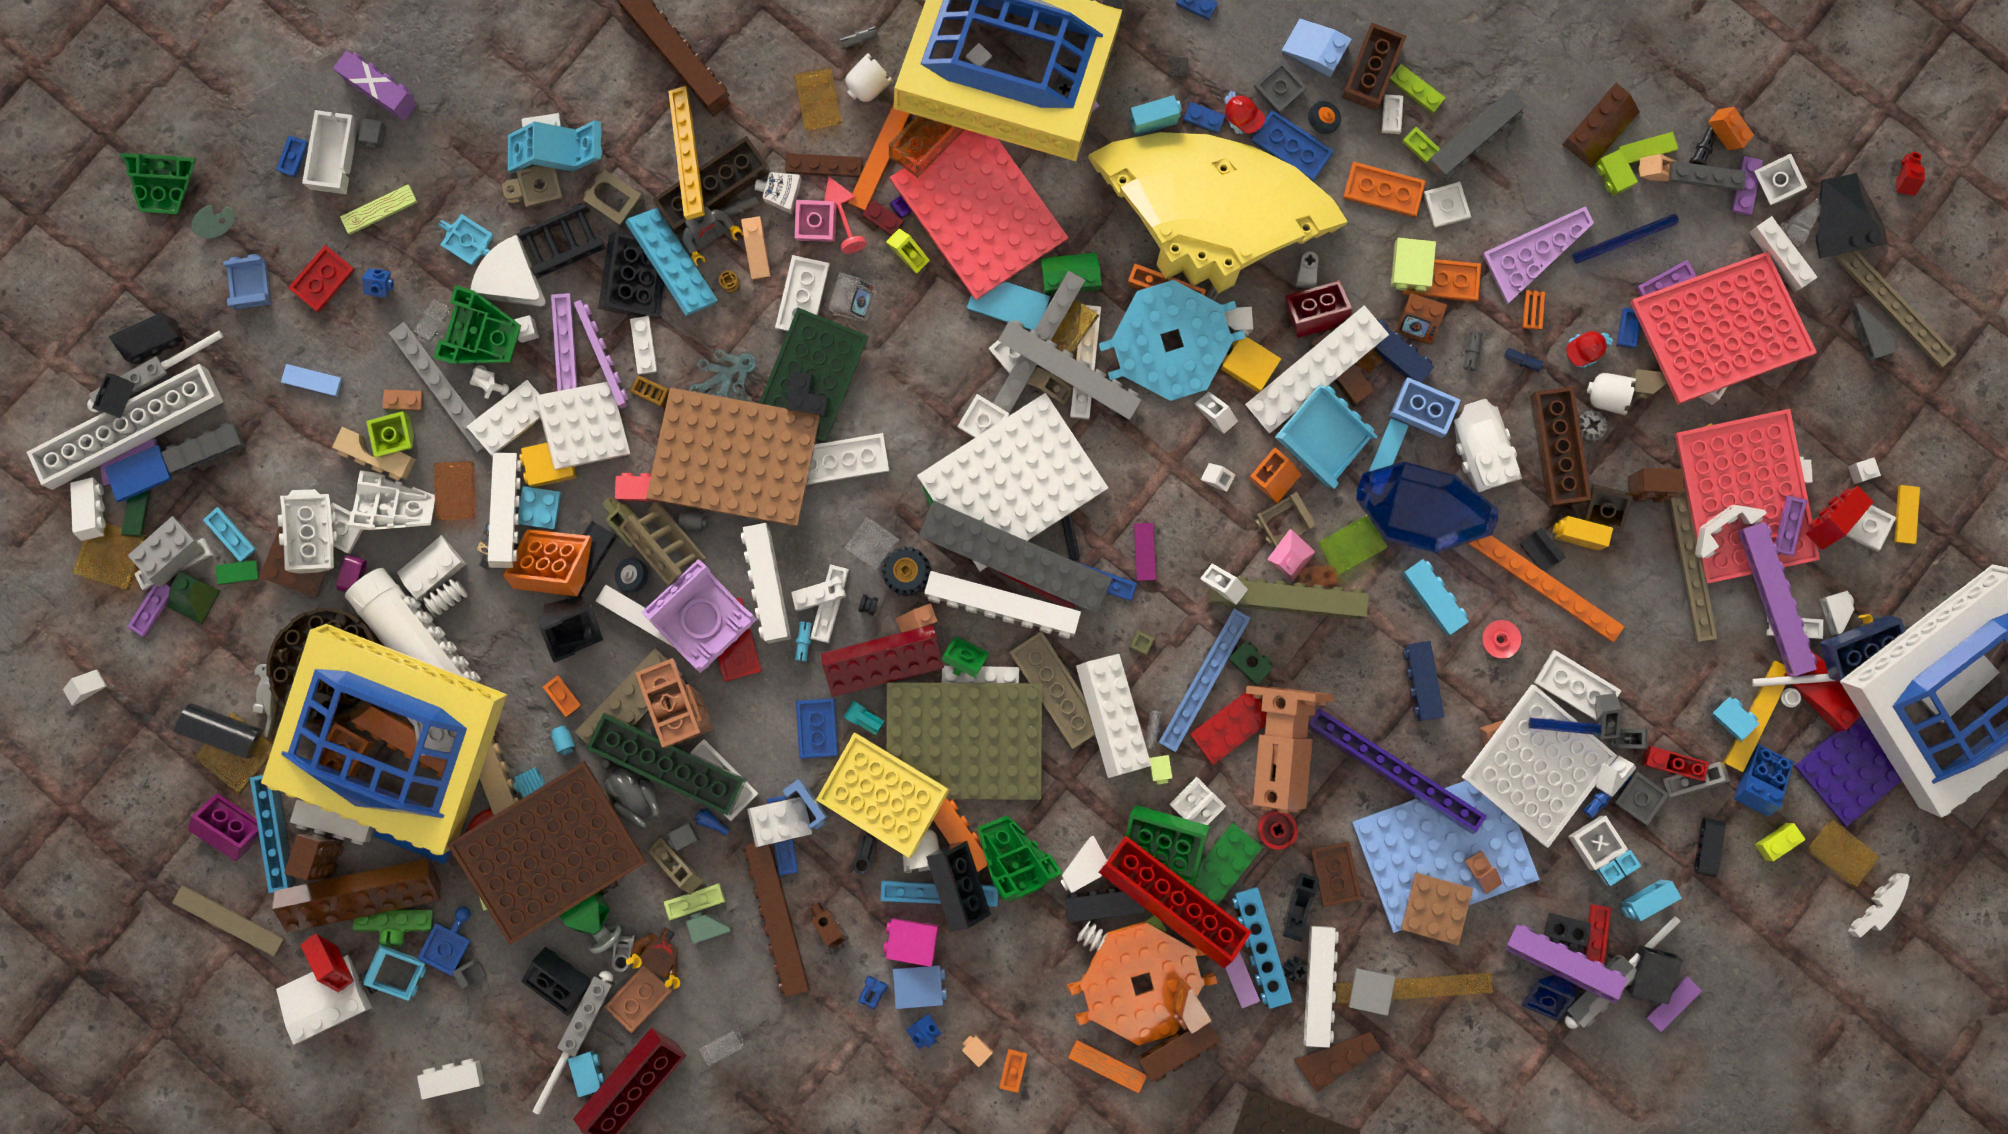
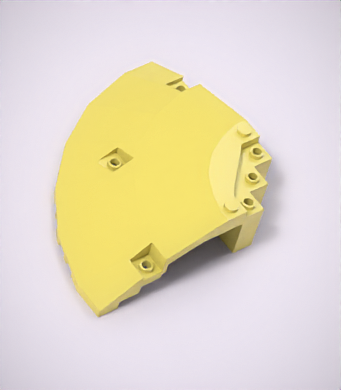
M1159 132L1112 142L1088 156L1096 171L1102 174L1108 185L1111 184L1118 197H1125L1161 249L1156 265L1167 280L1183 271L1193 287L1209 278L1218 294L1235 285L1241 269L1295 242L1303 244L1314 237L1318 238L1328 232L1332 233L1345 226L1348 222L1335 201L1296 167L1254 146L1216 136ZM1224 167L1226 171H1221L1220 168ZM1123 179L1126 183H1120L1119 180ZM1303 227H1307L1309 231H1304Z

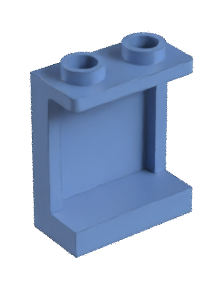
M257 254L248 255V258L232 257L229 258V261H223V266L227 268L230 298H227V305L236 310L272 304L267 261Z
M802 779L796 780L783 790L786 797H792L798 792L812 811L816 820L808 825L809 829L815 828L817 830L827 823L828 815Z
M940 964L933 965L932 967L893 968L896 1009L943 1005V1000H947L946 988H942V980H945V969H941Z

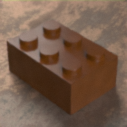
M1643 468L1628 476V493H1631L1634 502L1653 500V503H1665V500L1676 498L1678 494L1683 492V469Z

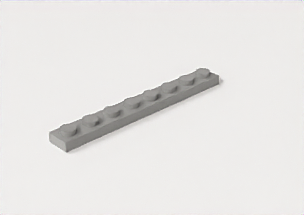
M1070 271L1067 272L1034 330L1041 335L1040 339L1045 342L1047 339L1051 341L1085 281ZM1020 355L993 404L1010 413L1037 364Z
M405 322L401 323L389 332L390 336L474 449L480 453L485 448L467 429V426L477 418Z

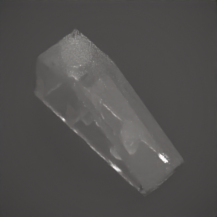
M1819 198L1786 222L1783 221L1780 225V228L1797 249L1804 245L1820 213L1821 205L1819 204Z

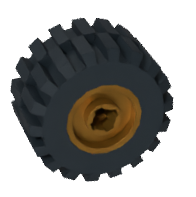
M902 546L901 549H894V552L887 555L888 558L884 559L882 576L886 585L899 595L914 596L918 592L921 593L923 588L927 586L930 571H932L930 562L920 550H916L913 547L909 546V548Z

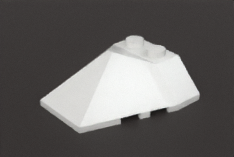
M360 470L353 511H351L348 527L376 530L431 525L436 496L415 487L411 489L403 486L400 481L396 480L393 482L388 480L383 474Z

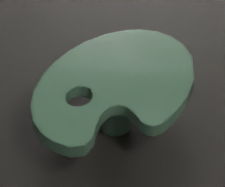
M208 205L195 214L191 222L192 231L201 238L218 237L231 228L235 218L234 212L230 207L226 206L219 214H214L213 207ZM221 218H224L225 222L220 223L219 220Z

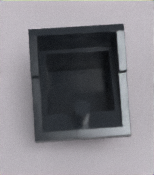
M582 596L544 604L543 616H540V631L553 663L575 655V652L603 641L591 604L585 605Z

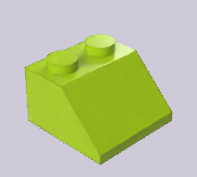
M404 411L366 421L375 458L413 447L414 431L410 416Z

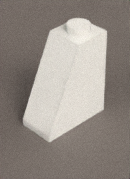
M1094 836L1089 837L1062 874L1063 880H1061V883L1066 891L1070 890L1073 893L1102 876L1098 872L1107 859Z

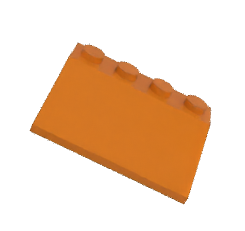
M527 529L516 549L517 561H513V568H507L503 577L513 589L577 597L585 582L592 537Z

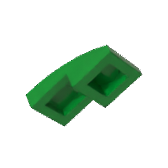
M256 560L215 565L217 585L258 580Z

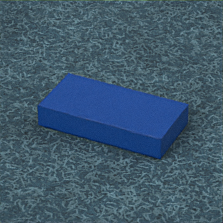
M1623 308L1616 346L1636 349L1640 323L1633 309Z

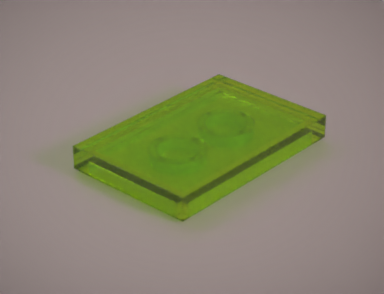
M1369 514L1318 542L1336 575L1345 572L1387 548Z

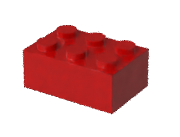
M1858 485L1851 490L1849 488L1845 489L1839 495V498L1837 496L1833 497L1827 503L1829 506L1818 513L1820 517L1814 519L1809 524L1811 528L1805 534L1821 550L1846 536L1874 503Z

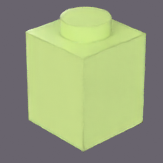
M1169 755L1149 758L1152 781H1157V785L1169 783L1168 779L1172 778Z

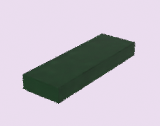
M151 489L127 499L121 531L123 537H143Z

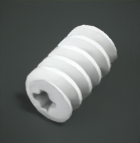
M449 579L450 586L443 583V591L437 587V595L432 592L429 593L431 599L423 597L427 609L435 618V613L441 615L442 609L445 611L449 609L448 604L454 606V600L460 602L462 601L461 596L464 598L468 597L466 590L458 580L454 582Z
M1089 920L1078 934L1077 941L1079 942L1084 939V947L1091 944L1089 951L1099 950L1107 933L1101 936L1103 929L1100 928L1095 931L1097 925L1094 923L1089 926L1091 921Z

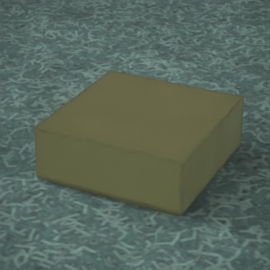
M1137 630L1129 648L1147 656L1155 638Z

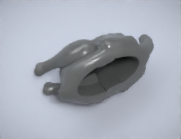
M608 760L601 762V766L606 769L608 774L604 781L608 798L614 803V809L621 818L633 822L645 831L649 829V825L643 819H661L662 814L657 804L656 788L650 780L644 779L645 776L626 767L617 766Z

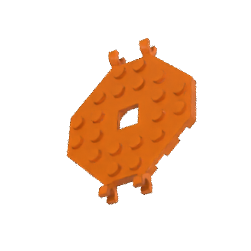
M1144 921L1108 932L1102 946L1093 957L1086 974L1083 975L1080 981L1067 984L1071 996L1081 991L1084 993L1088 1011L1075 1014L1079 1026L1092 1020L1139 1046L1177 1033L1180 1025L1173 1017L1175 1012L1172 1009V1003L1179 979L1182 978L1198 996L1204 985L1217 984L1216 976L1212 972L1200 976L1195 956L1206 954L1195 946L1191 947ZM1149 973L1153 989L1135 995L1131 978Z

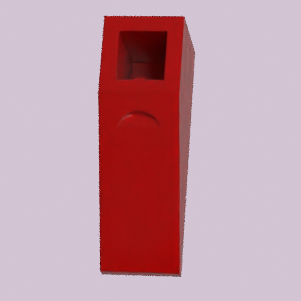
M1649 746L1645 749L1641 766L1704 782L1709 762Z

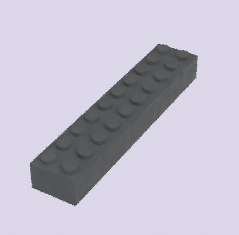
M936 501L932 502L918 534L923 539L1094 613L1098 612L1112 579L1107 575Z

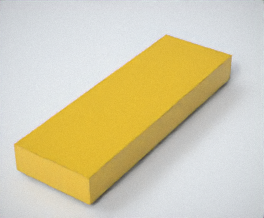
M1898 486L1895 543L1916 544L1920 487Z

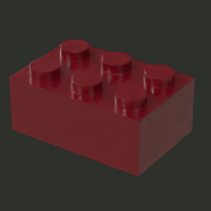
M1340 281L1285 296L1286 312L1297 338L1339 327L1352 316V307Z

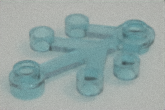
M721 349L715 351V359L719 362L725 360L735 365L728 368L709 363L706 359L698 361L697 365L701 371L708 370L719 374L701 384H692L689 387V391L693 392V389L698 387L700 389L698 393L705 394V390L723 381L721 390L716 396L724 394L725 398H728L727 394L733 375L739 372L738 381L733 384V391L736 394H742L745 390L744 383L747 373L752 371L756 365L755 358L749 353L741 354L738 357L727 354ZM718 353H723L721 359L717 358ZM745 359L749 360L748 365H743ZM702 362L707 363V366L705 368L700 367V364ZM737 385L742 386V389L740 391L735 390V387Z

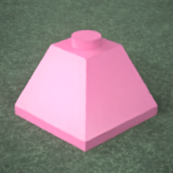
M1290 529L1267 560L1293 582L1315 554V551Z

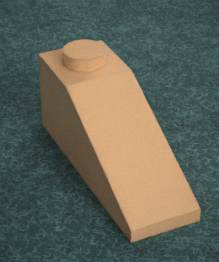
M761 217L741 219L751 279L770 277Z

